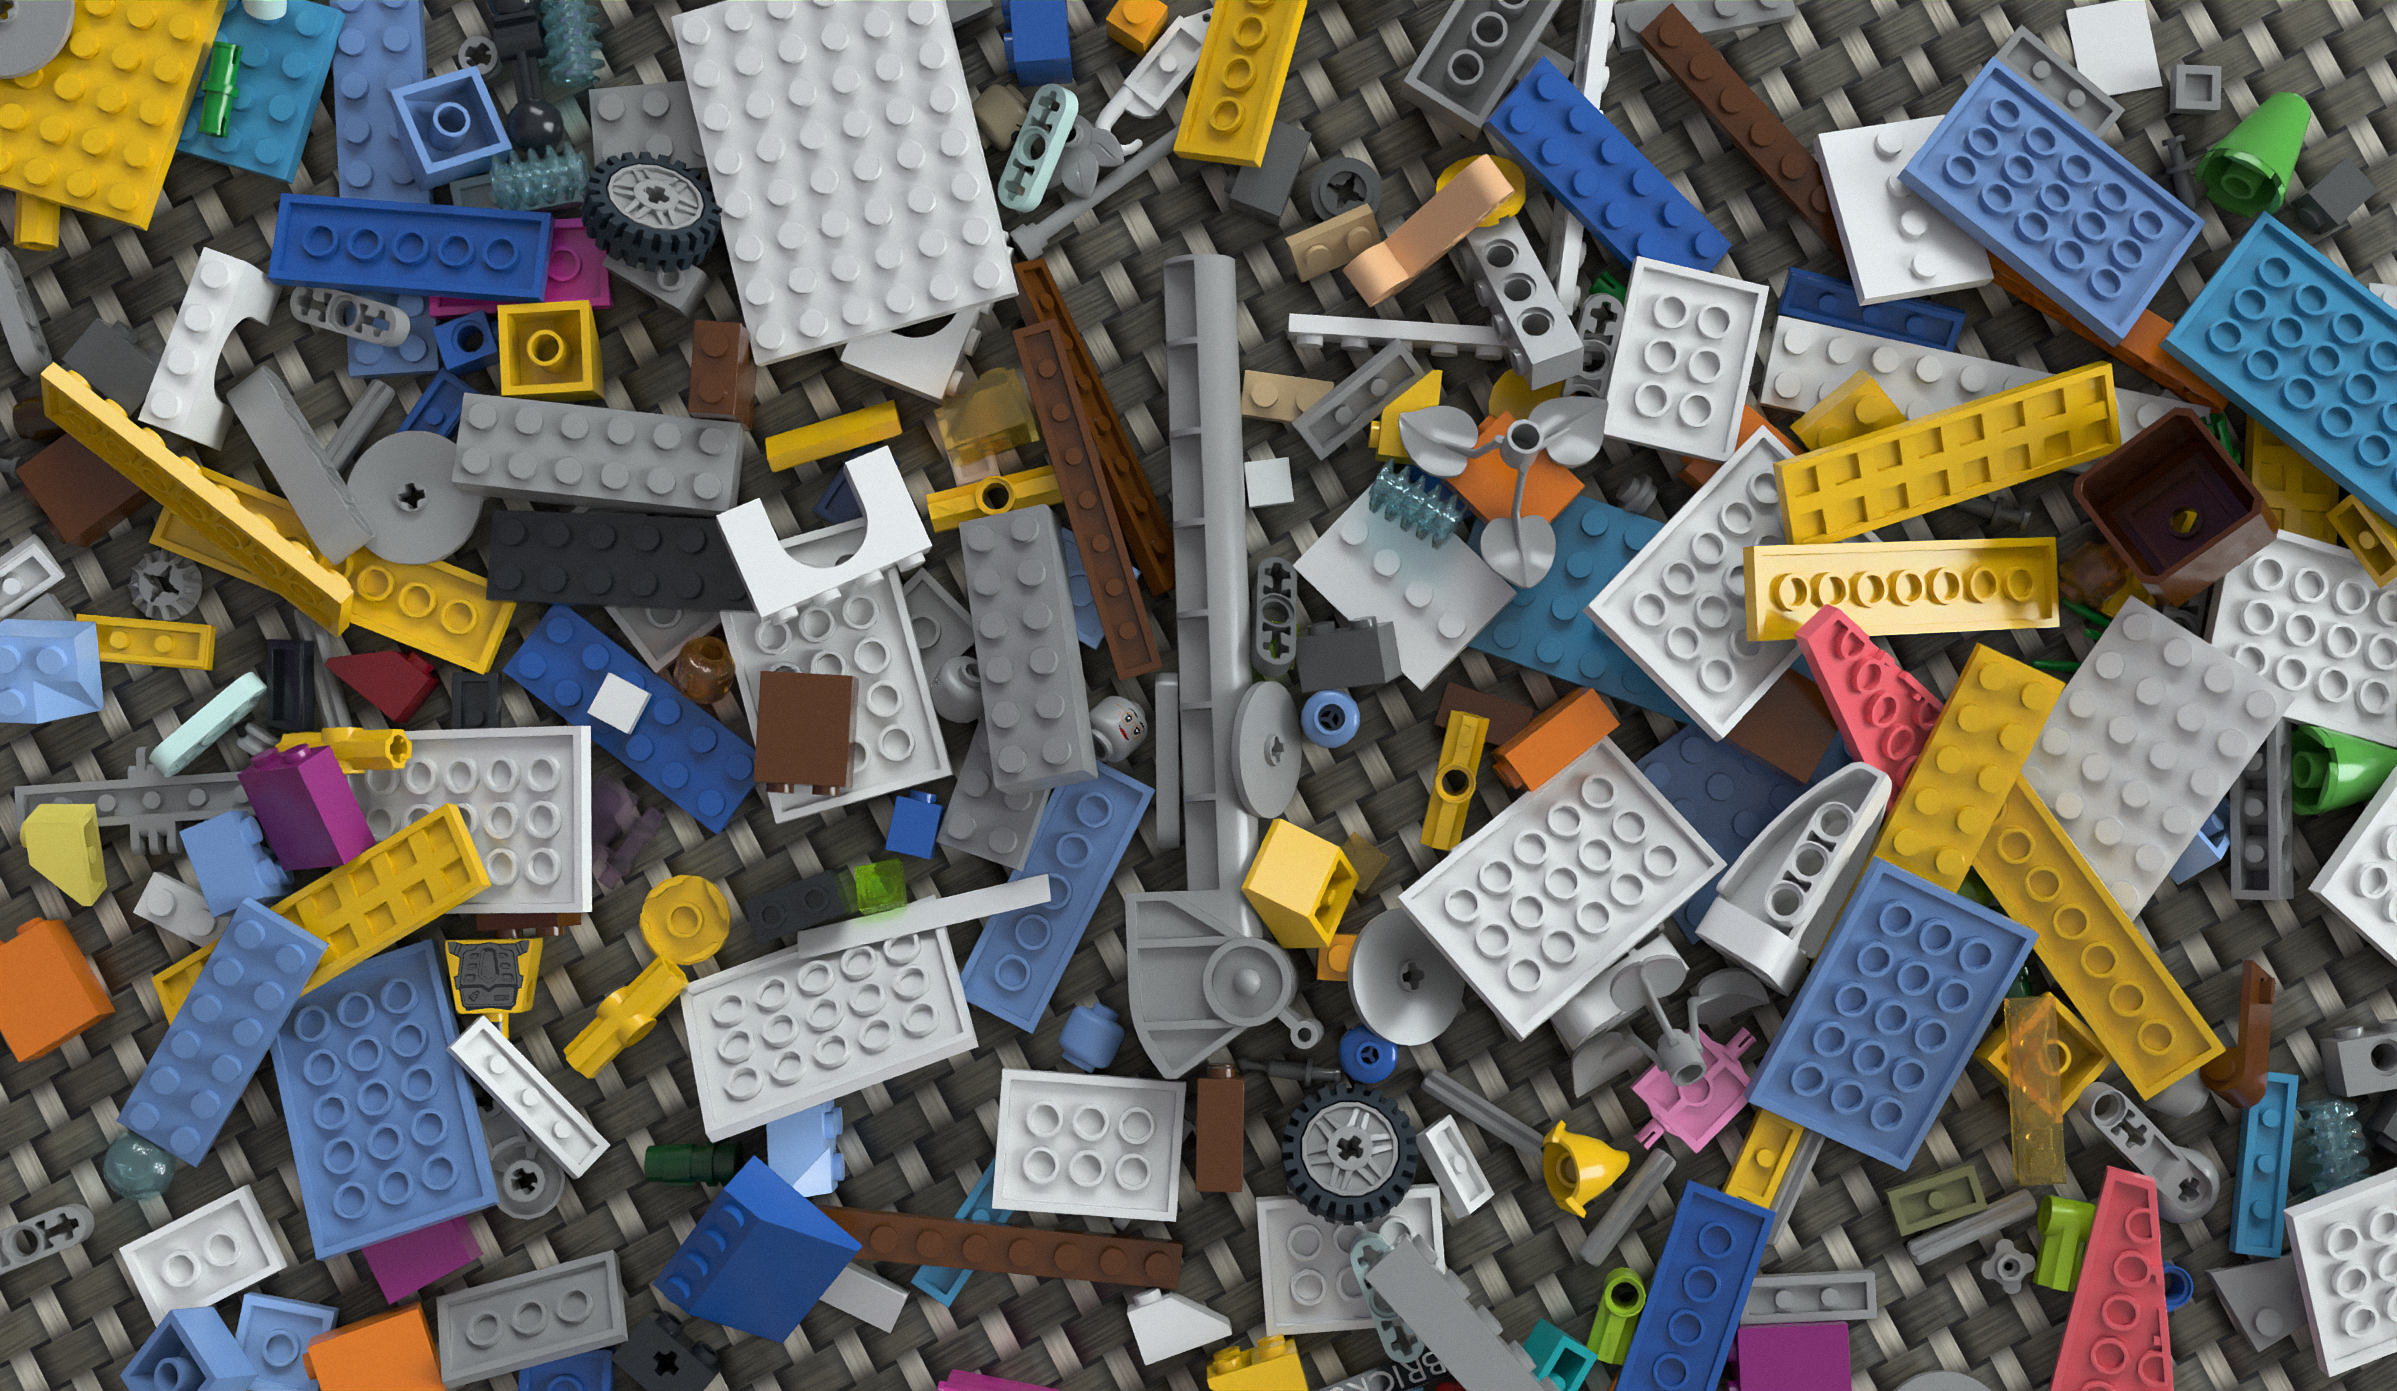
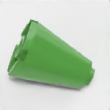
M2279 92L2271 95L2202 157L2196 166V180L2199 184L2203 179L2210 188L2206 196L2212 202L2228 212L2252 218L2256 212L2263 211L2272 215L2281 206L2285 199L2311 118V110L2306 101L2300 95L2291 92Z
M2307 724L2298 725L2299 728L2296 731H2291L2292 812L2299 815H2317L2372 800L2397 765V749L2324 727L2319 728Z

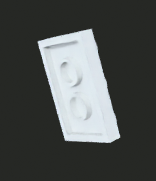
M249 1184L119 1248L156 1328L171 1309L208 1307L288 1267Z

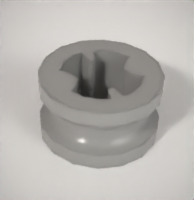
M473 36L465 40L458 52L459 63L463 69L475 66L476 63L471 59L472 55L475 52L483 54L486 49L490 50L486 52L491 59L488 65L482 63L477 65L483 81H490L498 76L503 67L496 46L489 38Z
M248 723L245 727L247 735L244 738H238L236 744L255 756L264 750L275 748V745L281 739L259 726Z

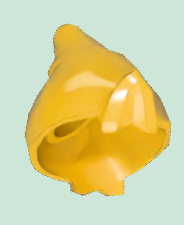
M1560 1120L1543 1140L1542 1147L1545 1146L1542 1156L1544 1178L1551 1195L1556 1200L1554 1202L1559 1208L1585 1218L1586 1211L1582 1206L1598 1197L1613 1184L1628 1167L1630 1157L1626 1151L1613 1149L1599 1139L1565 1131L1566 1124Z

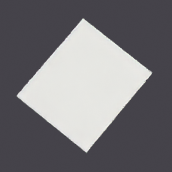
M2117 0L2066 10L2077 69L2104 93L2110 96L2162 86L2145 0Z

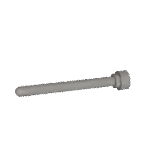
M1180 124L1098 181L1090 199L1086 200L1077 196L1039 224L1035 225L1033 222L1028 226L1021 224L1008 233L1011 242L1025 261H1030L1042 255V248L1048 245L1047 239L1173 151Z

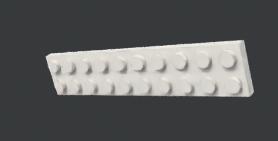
M1778 315L1774 320L1757 405L1804 415L1858 370L1862 369L1874 378L1904 417L1910 421L2056 374ZM2114 387L2122 445L2175 407L2191 408L2199 418L2205 416L2207 424L2211 423L2209 414H2212L2210 413L2212 408ZM2108 455L2062 469V471L2083 474Z

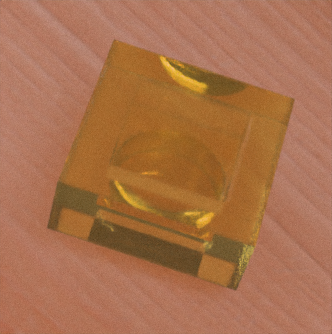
M1353 831L1341 847V850L1359 875L1355 890L1363 895L1390 858Z

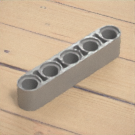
M263 365L226 393L229 403L320 552L329 561L338 565L375 537L370 523L281 379L271 369Z

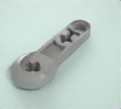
M472 1083L500 1204H497L501 1211L513 1218L530 1220L544 1216L557 1205L564 1192L566 1180L564 1169L495 1099L492 1101L493 1110L489 1106L481 1107L478 1099L484 1096L483 1090L479 1083ZM521 1169L526 1174L532 1172L536 1174L537 1182L531 1184L536 1187L533 1192H530L528 1188L519 1189L516 1180L522 1178L518 1174Z
M2094 1082L2083 1089L2078 1100V1109L2082 1117L2139 1174L2154 1177L2159 1217L2171 1223L2186 1224L2201 1219L2212 1209L2218 1198L2220 1182L2218 1171L2207 1156L2197 1150L2173 1145L2122 1092L2105 1082ZM2109 1094L2111 1098L2110 1107L2104 1114L2096 1116L2094 1110L2096 1102L2102 1096ZM2121 1121L2131 1125L2130 1129L2133 1132L2131 1137L2121 1127L2117 1126ZM2182 1181L2185 1185V1188L2183 1190H2181V1188L2179 1187Z

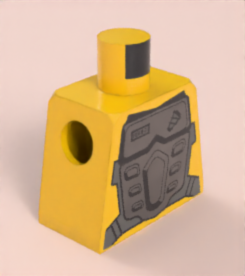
M543 937L445 940V950L457 1013H481V1016L484 1015L506 1039H509V1013H521L532 1009Z

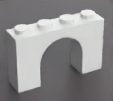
M1003 231L1010 261H1012L1014 248L1009 247L1011 241L1008 232ZM995 302L957 312L948 325L937 333L926 337L911 338L888 331L848 342L840 361L847 369L946 406L949 396L956 398L962 387L965 373L961 372L960 369L965 356L969 355L972 357L979 344L982 332L976 328L982 313L989 315Z
M204 247L138 420L221 451L235 414L232 407L218 401L214 391L215 371L221 350L233 328L242 319L247 318L267 326L269 325L284 285H273L268 279V274L248 262Z
M888 445L845 462L843 473L862 513L865 523V537L857 553L840 565L829 568L809 567L789 556L778 541L760 498L716 515L717 527L760 623L771 619L773 626L779 625L797 617L799 613L796 608L814 602L816 608L827 605L842 597L839 590L856 584L858 590L882 581L884 579L882 572L898 566L900 572H904L926 562L923 555L929 553L932 544Z

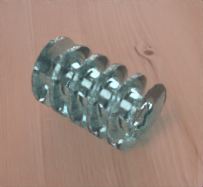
M541 0L540 2L541 11L546 14L542 19L543 28L548 32L544 37L546 47L550 49L546 58L548 64L553 67L548 72L550 82L554 85L581 87L597 84L600 81V77L593 75V71L603 69L605 61L591 58V54L603 50V44L598 41L589 40V37L599 34L601 27L595 23H587V19L599 15V10L595 6L585 5V2L590 0Z
M569 141L564 142L563 156H557L550 144L546 145L545 159H539L533 147L528 148L527 162H522L515 150L510 151L509 165L504 166L498 154H492L491 183L500 209L504 208L506 202L510 209L517 210L521 207L523 199L528 206L535 207L539 204L540 195L546 203L553 204L557 200L558 191L564 200L571 201L575 197L576 188L580 195L584 197L591 175L584 150L581 149L580 153H575Z
M1391 456L1369 491V510L1372 513H1378L1386 506L1384 515L1386 521L1390 523L1401 516L1400 528L1405 532L1417 524L1416 538L1423 541L1433 533L1431 546L1435 550L1441 549L1451 540L1460 527L1469 509L1470 502L1458 511L1455 509L1458 498L1457 494L1453 493L1444 502L1441 501L1442 486L1440 484L1427 493L1424 491L1427 477L1422 475L1414 483H1410L1411 467L1406 466L1398 474L1393 473L1395 458Z
M2326 1098L2296 1104V1110L2310 1112V1117L2298 1122L2299 1127L2314 1130V1135L2302 1140L2303 1145L2316 1147L2319 1151L2306 1158L2307 1163L2320 1165L2323 1169L2310 1176L2311 1181L2324 1183L2327 1189L2314 1194L2315 1197L2372 1177L2370 1174L2361 1172L2370 1166L2368 1157L2357 1154L2366 1148V1143L2364 1139L2352 1136L2360 1132L2362 1125L2360 1121L2348 1118L2358 1111L2356 1103L2339 1098Z

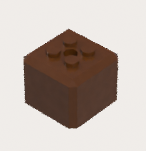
M2173 408L2075 480L2074 497L2160 606L2178 608L2277 539L2279 522L2266 500L2191 408ZM2185 511L2195 512L2198 515V523L2193 530L2186 533H2179L2174 530L2173 522L2177 515Z

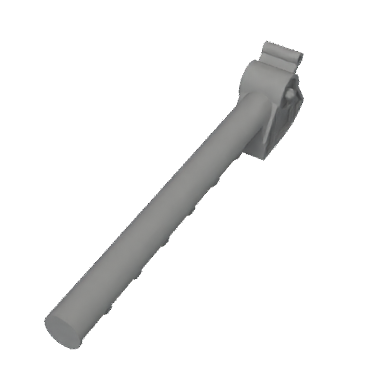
M1220 254L1176 256L1163 261L1162 264L1187 891L1125 893L1128 994L1131 1016L1144 1050L1165 1079H1177L1189 1073L1251 1027L1262 1025L1277 1017L1291 1029V1040L1300 1049L1313 1047L1324 1036V1027L1318 1019L1312 1017L1304 1018L1291 1006L1299 986L1297 965L1286 948H1282L1278 942L1263 937L1262 918L1241 890L1259 851L1258 818L1248 812L1239 797L1234 781L1231 757L1232 734L1237 710L1243 696L1253 685L1252 663L1250 660L1251 634L1235 259Z

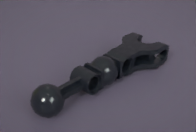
M486 0V5L492 16L494 41L499 59L504 66L512 64L518 103L515 104L508 114L506 129L509 139L518 150L529 155L543 156L556 149L563 139L564 121L560 111L552 103L544 99L538 60L549 57V45L544 21L539 15L542 12L543 0Z

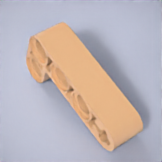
M1485 154L1462 170L1386 240L1370 247L1345 266L1343 272L1369 307L1383 302L1398 294L1419 278L1508 200L1515 190L1488 154Z

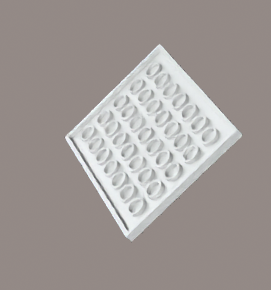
M726 0L671 17L716 204L722 208V213H719L746 327L750 333V344L756 365L762 367L1019 295L946 0Z

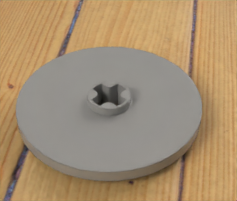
M0 0V15L5 12V4L9 3L14 7L7 11V19L4 20L0 17V79H12L29 75L47 65L57 56L67 42L73 27L75 17L74 0Z
M404 431L379 440L359 458L350 474L347 488L374 530L375 537L365 544L370 551L385 560L401 565H427L452 555L471 537L482 513L483 496L462 494L451 482L456 444L431 432ZM414 487L422 494H425V498L418 500V508L415 509L410 504L404 502L405 498L412 495V488Z
M1259 681L1247 690L1238 707L1232 734L1231 757L1236 789L1245 808L1257 818H1275L1285 811L1295 793L1301 768L1302 738L1298 713L1287 689L1276 681Z
M1402 908L1387 910L1370 920L1356 938L1348 963L1349 993L1355 1011L1363 1024L1382 1040L1396 1045L1411 1046L1433 1040L1444 1032L1455 1018L1462 1002L1465 979ZM1410 971L1411 979L1403 982V973Z

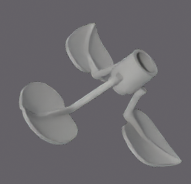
M1569 396L1547 400L1533 409L1528 420L1522 419L1512 423L1505 437L1496 435L1493 441L1478 449H1473L1478 440L1476 424L1471 416L1455 407L1432 406L1415 412L1401 413L1398 419L1400 439L1407 455L1420 470L1430 476L1443 479L1456 478L1464 472L1467 465V457L1477 459L1496 448L1500 449V456L1503 462L1509 467L1517 469L1518 475L1511 510L1512 519L1500 517L1489 522L1481 534L1479 544L1484 562L1494 573L1521 589H1530L1539 584L1547 575L1555 557L1556 539L1552 527L1545 518L1538 515L1520 518L1528 467L1535 462L1539 451L1543 449L1546 450L1549 459L1560 466L1578 467L1590 462L1599 452L1603 442L1609 403L1604 399L1585 396Z
M1662 954L1645 958L1643 962L1637 961L1625 966L1613 978L1610 984V996L1614 1004L1625 1012L1635 1011L1650 1003L1664 1032L1658 1039L1657 1053L1633 1034L1624 1039L1618 1032H1608L1586 1041L1575 1051L1571 1060L1573 1090L1576 1097L1579 1098L1624 1072L1638 1062L1643 1054L1656 1063L1660 1072L1666 1070L1674 1085L1687 1086L1697 1082L1707 1071V1066L1700 1055L1704 1052V1049L1699 1039L1698 1024L1716 1023L1751 1007L1770 1004L1769 997L1762 983L1749 971L1736 967L1721 969L1703 978L1697 985V996L1690 997L1687 1001L1689 1035L1680 1029L1672 1030L1657 998L1672 994L1684 982L1686 969L1682 961L1676 956Z

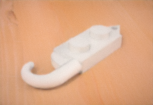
M1213 8L1186 18L1180 15L1176 18L1126 78L1120 90L1100 112L1095 128L1106 129L1111 132V127L1124 111L1141 119H1150L1159 115L1196 70L1209 22H1204L1203 18L1209 17L1211 19ZM1136 139L1130 144L1121 145L1124 156L1135 153L1142 146V141Z

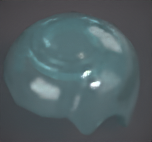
M130 1130L117 1137L108 1148L103 1163L104 1178L114 1192L128 1200L151 1201L170 1189V1181L178 1166L175 1155Z

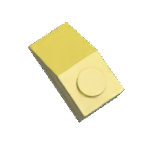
M39 804L22 823L20 829V841L22 846L27 848L30 866L80 905L92 906L107 887L95 804Z

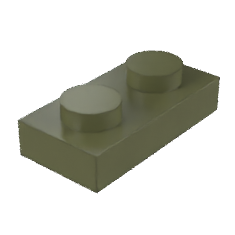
M1969 1162L1882 1190L1896 1233L1901 1237L1988 1208L1974 1165Z

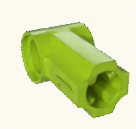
M2049 1194L2045 1195L2038 1212V1231L2042 1236L2033 1277L2034 1283L2056 1290L2074 1292L2084 1246L2087 1243L2096 1208L2094 1204Z
M1620 1267L1607 1274L1603 1284V1293L1586 1344L1587 1348L1598 1355L1597 1360L1609 1364H1623L1639 1312L1645 1305L1646 1293L1642 1278L1636 1271L1630 1268ZM1627 1282L1634 1285L1637 1289L1635 1297L1627 1302L1616 1300L1611 1295V1292L1618 1283Z

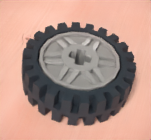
M632 152L622 153L620 160L616 155L607 158L606 163L601 161L589 177L582 207V224L586 226V234L590 239L596 238L595 246L601 251L610 248L609 257L618 261L624 256L627 258L626 265L635 269L638 262L644 263L645 271L655 272L657 265L661 266L664 273L674 272L675 266L681 271L690 269L691 263L697 266L703 262L704 256L708 257L718 234L721 221L719 213H722V208L716 204L711 182L708 179L701 180L702 173L695 168L688 172L685 171L686 163L677 160L674 165L669 164V156L659 154L658 159L653 160L650 152H640L638 159H636Z
M1346 1083L1336 1084L1335 1089L1328 1090L1325 1087L1318 1090L1317 1095L1313 1098L1308 1096L1302 1101L1301 1107L1299 1109L1296 1108L1292 1113L1282 1140V1168L1289 1190L1293 1191L1295 1199L1300 1205L1304 1204L1308 1212L1315 1217L1319 1214L1324 1217L1326 1222L1335 1224V1221H1341L1344 1226H1354L1355 1222L1362 1221V1224L1371 1223L1374 1218L1378 1216L1382 1218L1389 1214L1394 1206L1397 1207L1401 1203L1405 1194L1410 1189L1418 1161V1145L1416 1143L1414 1127H1411L1406 1112L1398 1109V1103L1391 1097L1389 1099L1384 1098L1383 1092L1373 1088L1372 1091L1365 1090V1085L1356 1083L1354 1088H1346ZM1351 1148L1357 1150V1158L1351 1156L1347 1161L1341 1158L1342 1151L1347 1153Z

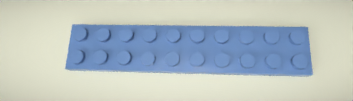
M330 0V7L339 9L346 15L333 55L340 197L434 204V188L422 192L419 191L404 157L389 96L390 90L428 79L424 1ZM344 290L353 295L398 307L405 311L410 321V331L406 340L401 345L393 348L347 336L349 377L365 379L438 374L443 367V359L432 327L441 325V320L432 319L429 316V296ZM350 303L345 308L346 327L353 324L356 319L357 309L354 303ZM374 317L371 326L388 331L390 322Z

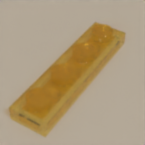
M2055 996L2004 998L2014 1184L2019 1186L2066 1184Z

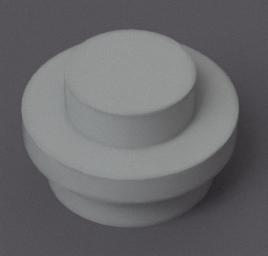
M1645 473L1637 477L1629 476L1617 491L1616 497L1619 499L1617 508L1623 509L1627 513L1643 514L1657 495L1658 489L1651 484L1652 478Z

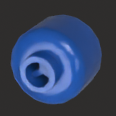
M1358 1023L1348 1028L1341 1036L1338 1044V1060L1345 1073L1353 1080L1364 1084L1377 1083L1387 1078L1394 1070L1398 1060V1047L1396 1044L1382 1040L1374 1035L1363 1023ZM1369 1046L1367 1052H1361L1363 1048ZM1374 1048H1376L1378 1053L1376 1059L1372 1055ZM1368 1057L1371 1063H1366L1361 1058Z

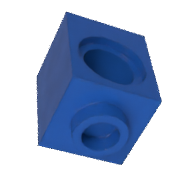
M482 309L432 327L446 370L458 378L500 363L498 319L495 320L485 310ZM482 332L484 341L480 349L475 352H468L466 348L468 338L474 333Z
M910 789L908 798L897 796L885 850L934 859L937 847L936 839L942 825L946 807L935 804L937 795Z

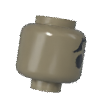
M992 84L972 103L981 145L984 150L992 145L999 151H1007L1015 144L1022 125L1026 120L1031 104L1011 84H1008L1006 87Z

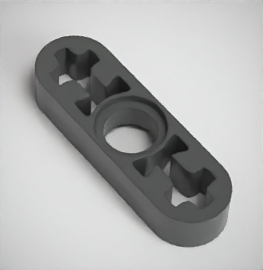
M1268 557L1261 561L1252 580L1250 660L1253 667L1260 674L1267 677H1280L1289 670L1296 655L1297 572L1294 566L1287 560L1280 557ZM1269 575L1275 576L1277 583L1280 584L1277 593H1271L1273 578ZM1274 609L1284 616L1285 622L1282 624L1271 623L1264 617L1262 611ZM1271 640H1277L1275 655L1279 659L1272 658L1271 652L1267 650Z

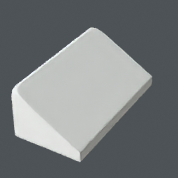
M33 534L0 557V621L65 577V573L37 534Z
M849 1262L819 1300L891 1333L910 1290Z

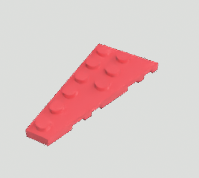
M1825 604L1794 633V636L1853 761L1870 764L1887 773L1892 781L1891 793L1882 819L1884 824L1944 705L1909 672L1899 668L1894 663V658L1874 645L1869 640L1870 636L1842 610Z
M2106 1166L2048 1391H2174L2157 1191L2154 1177Z

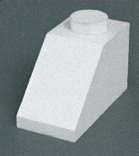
M1159 1288L1146 1290L1133 1297L1135 1303L1128 1305L1127 1315L1145 1366L1232 1335V1326L1228 1317L1172 1290L1160 1293Z

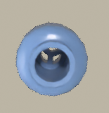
M1338 689L1322 690L1316 692L1306 701L1301 711L1300 724L1304 735L1313 744L1321 748H1337L1345 745L1355 736L1360 726V712L1356 702L1349 694ZM1330 711L1328 717H1321L1324 712ZM1334 715L1337 716L1338 720L1336 725L1332 720ZM1321 722H1328L1331 728L1324 727Z
M1095 1002L1092 1009L1086 1006L1075 1007L1058 1036V1043L1064 1049L1061 1056L1090 1073H1093L1095 1068L1105 1069L1109 1067L1126 1036L1123 1027L1116 1023L1120 1014L1099 1002Z

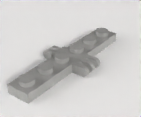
M138 747L136 749V765L128 767V779L14 787L16 832H20L22 823L39 804H95L98 827L130 825V842L133 856H144L146 854V837H149V850L152 855L164 853V836H167L169 853H181L183 841L179 831H182V821L209 820L228 811H247L249 816L257 817L237 777V774L240 772L181 776L180 772L170 777H165L149 761L151 755L149 747Z

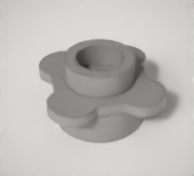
M2000 1239L1996 1241L1986 1260L1981 1263L1980 1271L1984 1278L1994 1279L1999 1282L2006 1293L2015 1294L2021 1290L2022 1279L2028 1272H2032L2035 1269L2036 1263L2032 1255L2028 1253L2022 1254L2016 1250L2012 1241ZM2006 1262H2010L2012 1265L2008 1271L2004 1269Z

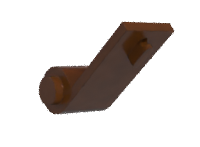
M2253 960L2243 961L2237 1047H2225V1052L2199 1069L2200 1078L2204 1085L2226 1103L2239 1109L2251 1108L2258 1104L2264 1097L2267 1088L2272 1004H2274L2276 981L2274 977H2271Z

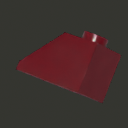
M393 650L330 657L324 664L394 722L408 723L441 683L431 673L435 668L434 665L415 651H412L409 655Z

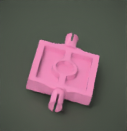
M1690 1027L1684 1033L1690 1035ZM1744 1027L1725 1046L1712 1041L1699 1028V1039L1704 1049V1052L1700 1055L1707 1066V1071L1697 1082L1687 1086H1676L1672 1083L1667 1071L1660 1072L1654 1062L1629 1087L1647 1105L1650 1115L1653 1117L1637 1135H1634L1635 1139L1644 1148L1649 1150L1651 1145L1667 1131L1678 1136L1697 1154L1748 1103L1743 1094L1751 1079L1744 1073L1738 1058L1757 1040Z

